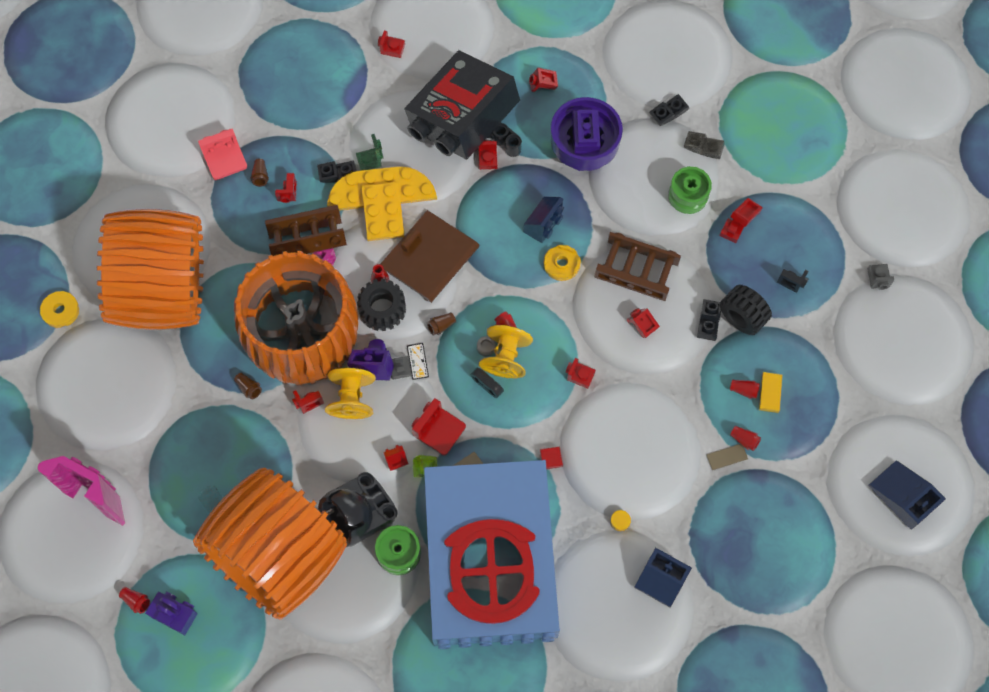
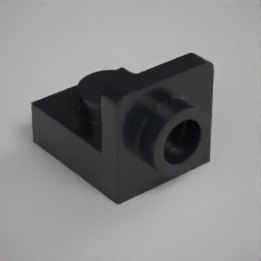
M783 269L777 283L797 293L799 288L804 289L809 278L806 276L809 271L805 269L803 275L799 277L793 271Z

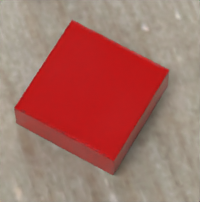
M560 446L540 449L541 460H546V470L563 467Z

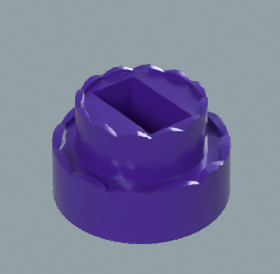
M591 97L572 99L564 103L552 118V150L563 164L575 170H597L610 163L617 154L623 133L622 121L616 110L602 100Z

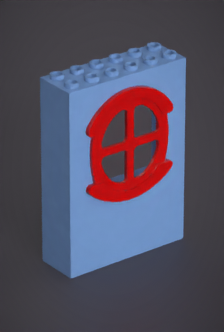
M546 460L425 467L432 640L434 646H438V649H449L451 645H459V648L471 647V644L480 643V646H492V642H500L501 645H511L513 641L529 644L534 643V640L542 639V642H553L554 638H558L560 628ZM496 537L507 539L517 548L523 560L521 565L497 566L495 564L494 539ZM479 538L486 539L488 565L484 568H461V559L468 546ZM500 574H523V584L515 598L507 604H499L496 577ZM488 576L490 589L489 605H480L468 596L461 583L463 577Z

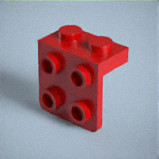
M434 398L432 402H428L423 408L424 413L421 417H417L411 425L412 433L415 438L445 456L466 429V424L442 409L441 401Z

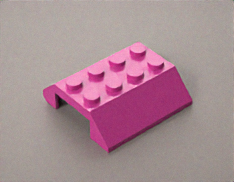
M60 456L38 464V471L65 495L74 498L83 485L88 488L84 495L88 501L107 518L122 526L125 524L120 496L115 492L116 488L110 485L111 483L105 480V477L99 474L98 470L91 466L87 468L75 457L68 459L65 456Z

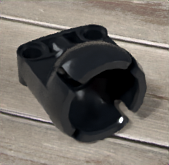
M363 472L357 478L326 493L319 500L318 505L320 513L332 509L328 512L326 519L329 522L335 521L337 524L335 530L343 532V537L347 540L346 547H352L378 531L387 529L393 524L398 515L397 508L375 477L368 472Z

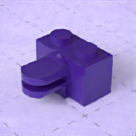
M381 339L371 340L368 348H364V350H352L347 363L349 368L366 370L374 374L376 380L390 381L394 368L390 352L387 351L385 343Z
M158 591L145 614L185 636L198 614L193 610L195 606L186 601H183L181 604L176 601L177 597L167 591L165 594Z

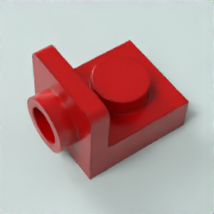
M384 30L383 35L379 36L378 47H380V52L383 55L401 58L405 47V40L389 37L388 31Z
M537 68L529 77L531 91L535 92L539 87L555 90L558 87L556 71Z
M485 140L479 146V170L498 169L496 141Z
M287 173V178L283 181L284 190H275L277 201L283 203L296 201L297 180L294 173Z
M648 308L633 310L627 319L628 323L634 324L643 338H647L660 327Z
M575 358L573 363L569 362L565 372L568 374L567 381L589 389L596 370L578 363L579 359Z
M296 390L293 391L295 398L292 401L296 409L301 408L303 414L324 404L319 390L307 393L302 399Z

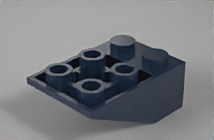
M897 460L868 485L911 530L946 500L930 482Z

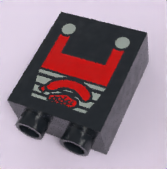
M458 50L404 108L410 122L407 127L408 132L420 142H424L426 139L434 142L436 148L446 156H451L454 153L467 160L519 103L520 97L514 76Z

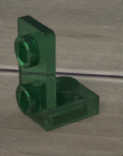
M371 134L373 149L356 153L360 171L382 167L381 159H384L380 139L376 140L375 134Z

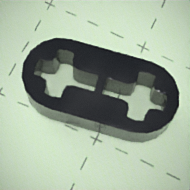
M477 367L470 374L472 379L494 398H498L504 392L501 385L481 368Z

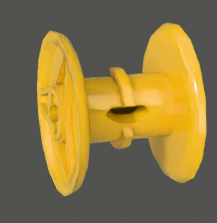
M495 325L487 328V335L490 339L497 342L498 346L494 348L495 357L483 358L479 361V367L499 377L513 379L524 377L526 370L516 363L514 358L518 356L517 347H527L533 343L532 336L521 329L506 325Z
M340 368L329 371L327 374L328 379L335 384L341 385V390L338 391L340 401L328 404L324 409L325 413L343 419L371 417L374 414L373 409L366 404L360 403V398L363 396L360 389L363 386L372 384L376 380L375 375L366 370L356 368Z

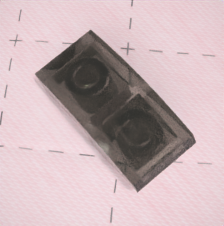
M688 131L684 148L706 157L720 159L725 143L724 140L707 138L705 133Z

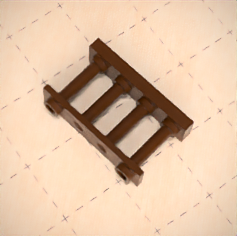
M338 205L265 220L269 239L274 238L275 243L269 244L271 255L283 254L284 251L288 253L302 251L304 254L347 245L343 228L337 229V224H342ZM330 227V231L319 233V228ZM311 230L312 235L300 236V232ZM293 234V239L282 241V236Z
M610 232L608 243L612 244L605 264L597 265L594 278L666 301L670 288L666 287L665 284L672 265H679L681 255L672 250L667 251L625 237L621 233ZM619 247L630 250L621 271L612 268ZM637 253L647 256L639 277L629 273ZM654 259L665 262L657 283L647 279Z

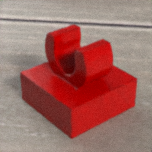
M728 218L719 236L737 243L744 226L734 219Z
M396 445V448L386 449L383 452L390 471L409 464L402 445Z

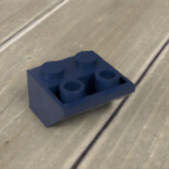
M544 196L524 223L523 232L540 243H543L545 238L549 239L555 224L559 225L563 219V198Z
M655 547L634 588L671 608L692 567Z

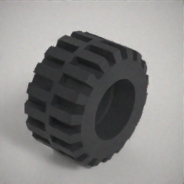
M375 279L372 284L368 282L366 288H361V294L358 293L357 306L363 323H366L369 328L373 326L376 331L379 328H382V331H386V328L394 329V325L398 326L400 319L403 320L405 317L404 313H406V303L402 289L400 290L399 285H394L391 280L386 282L385 279H381L378 282ZM379 299H387L392 302L391 307L385 311H376L371 308L372 304Z
M741 284L736 285L719 304L721 312L728 322L739 331L748 335L757 334L772 317V311L764 298L755 290Z

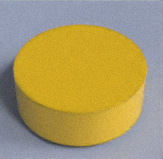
M623 510L614 512L610 520L611 526L617 531L627 530L631 523L630 515Z

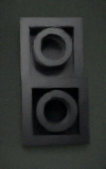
M677 94L668 102L664 103L663 101L649 113L659 126H662L688 111L689 106Z
M354 160L340 164L332 161L317 165L319 179L323 183H336L347 174L357 171Z
M703 299L697 338L716 341L721 316L720 302Z

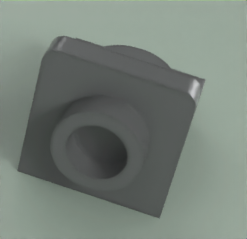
M888 264L868 266L867 270L871 289L885 290L892 285L894 276H890Z

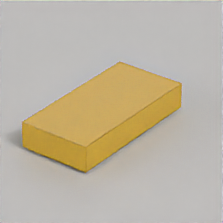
M762 373L759 410L779 413L782 387L781 374Z

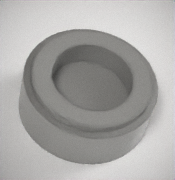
M489 336L481 337L477 342L478 353L482 356H491L494 353L495 341L490 339Z

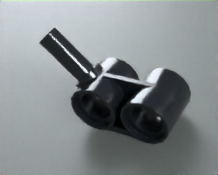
M500 123L487 137L496 141L498 146H503L510 157H516L521 153V137L504 123Z

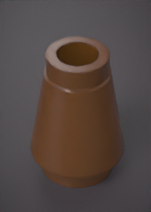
M256 159L254 161L250 177L253 185L258 187L265 186L269 180L263 159Z
M452 312L430 318L426 323L427 328L433 336L436 334L440 335L456 323V318Z
M243 373L235 376L234 381L246 398L253 400L261 394L262 388L260 383Z

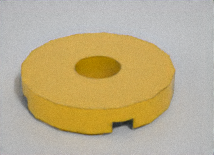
M557 245L547 251L544 256L543 266L545 272L551 278L558 281H566L577 275L580 270L581 259L574 248L568 245ZM564 259L567 264L560 266L557 264V261Z
M57 291L49 294L43 300L40 306V314L44 322L49 326L62 328L63 326L71 325L77 319L79 304L72 294L65 291ZM59 306H64L62 313H55Z

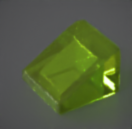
M418 455L413 458V476L425 477L424 468L437 467V457Z

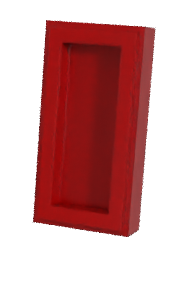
M747 198L730 217L746 227L763 208Z

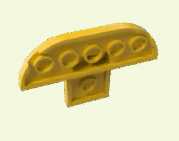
M390 167L352 172L342 177L332 188L328 197L327 207L338 205L339 211L364 208L367 240L375 241L404 237L401 204L437 200V195L431 181L424 174L413 168Z

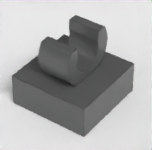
M408 356L392 359L394 364L392 371L393 380L412 376Z

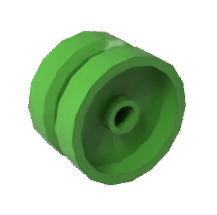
M688 166L678 170L674 174L669 188L668 199L671 205L677 211L684 214H694L701 211L705 207L712 189L709 175L697 167Z
M400 525L390 526L383 530L376 540V557L381 567L388 573L398 576L408 574L419 564L421 558L419 539L414 531L408 527Z

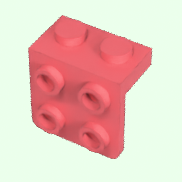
M233 128L223 130L213 136H206L198 141L214 180H219L247 169V163Z

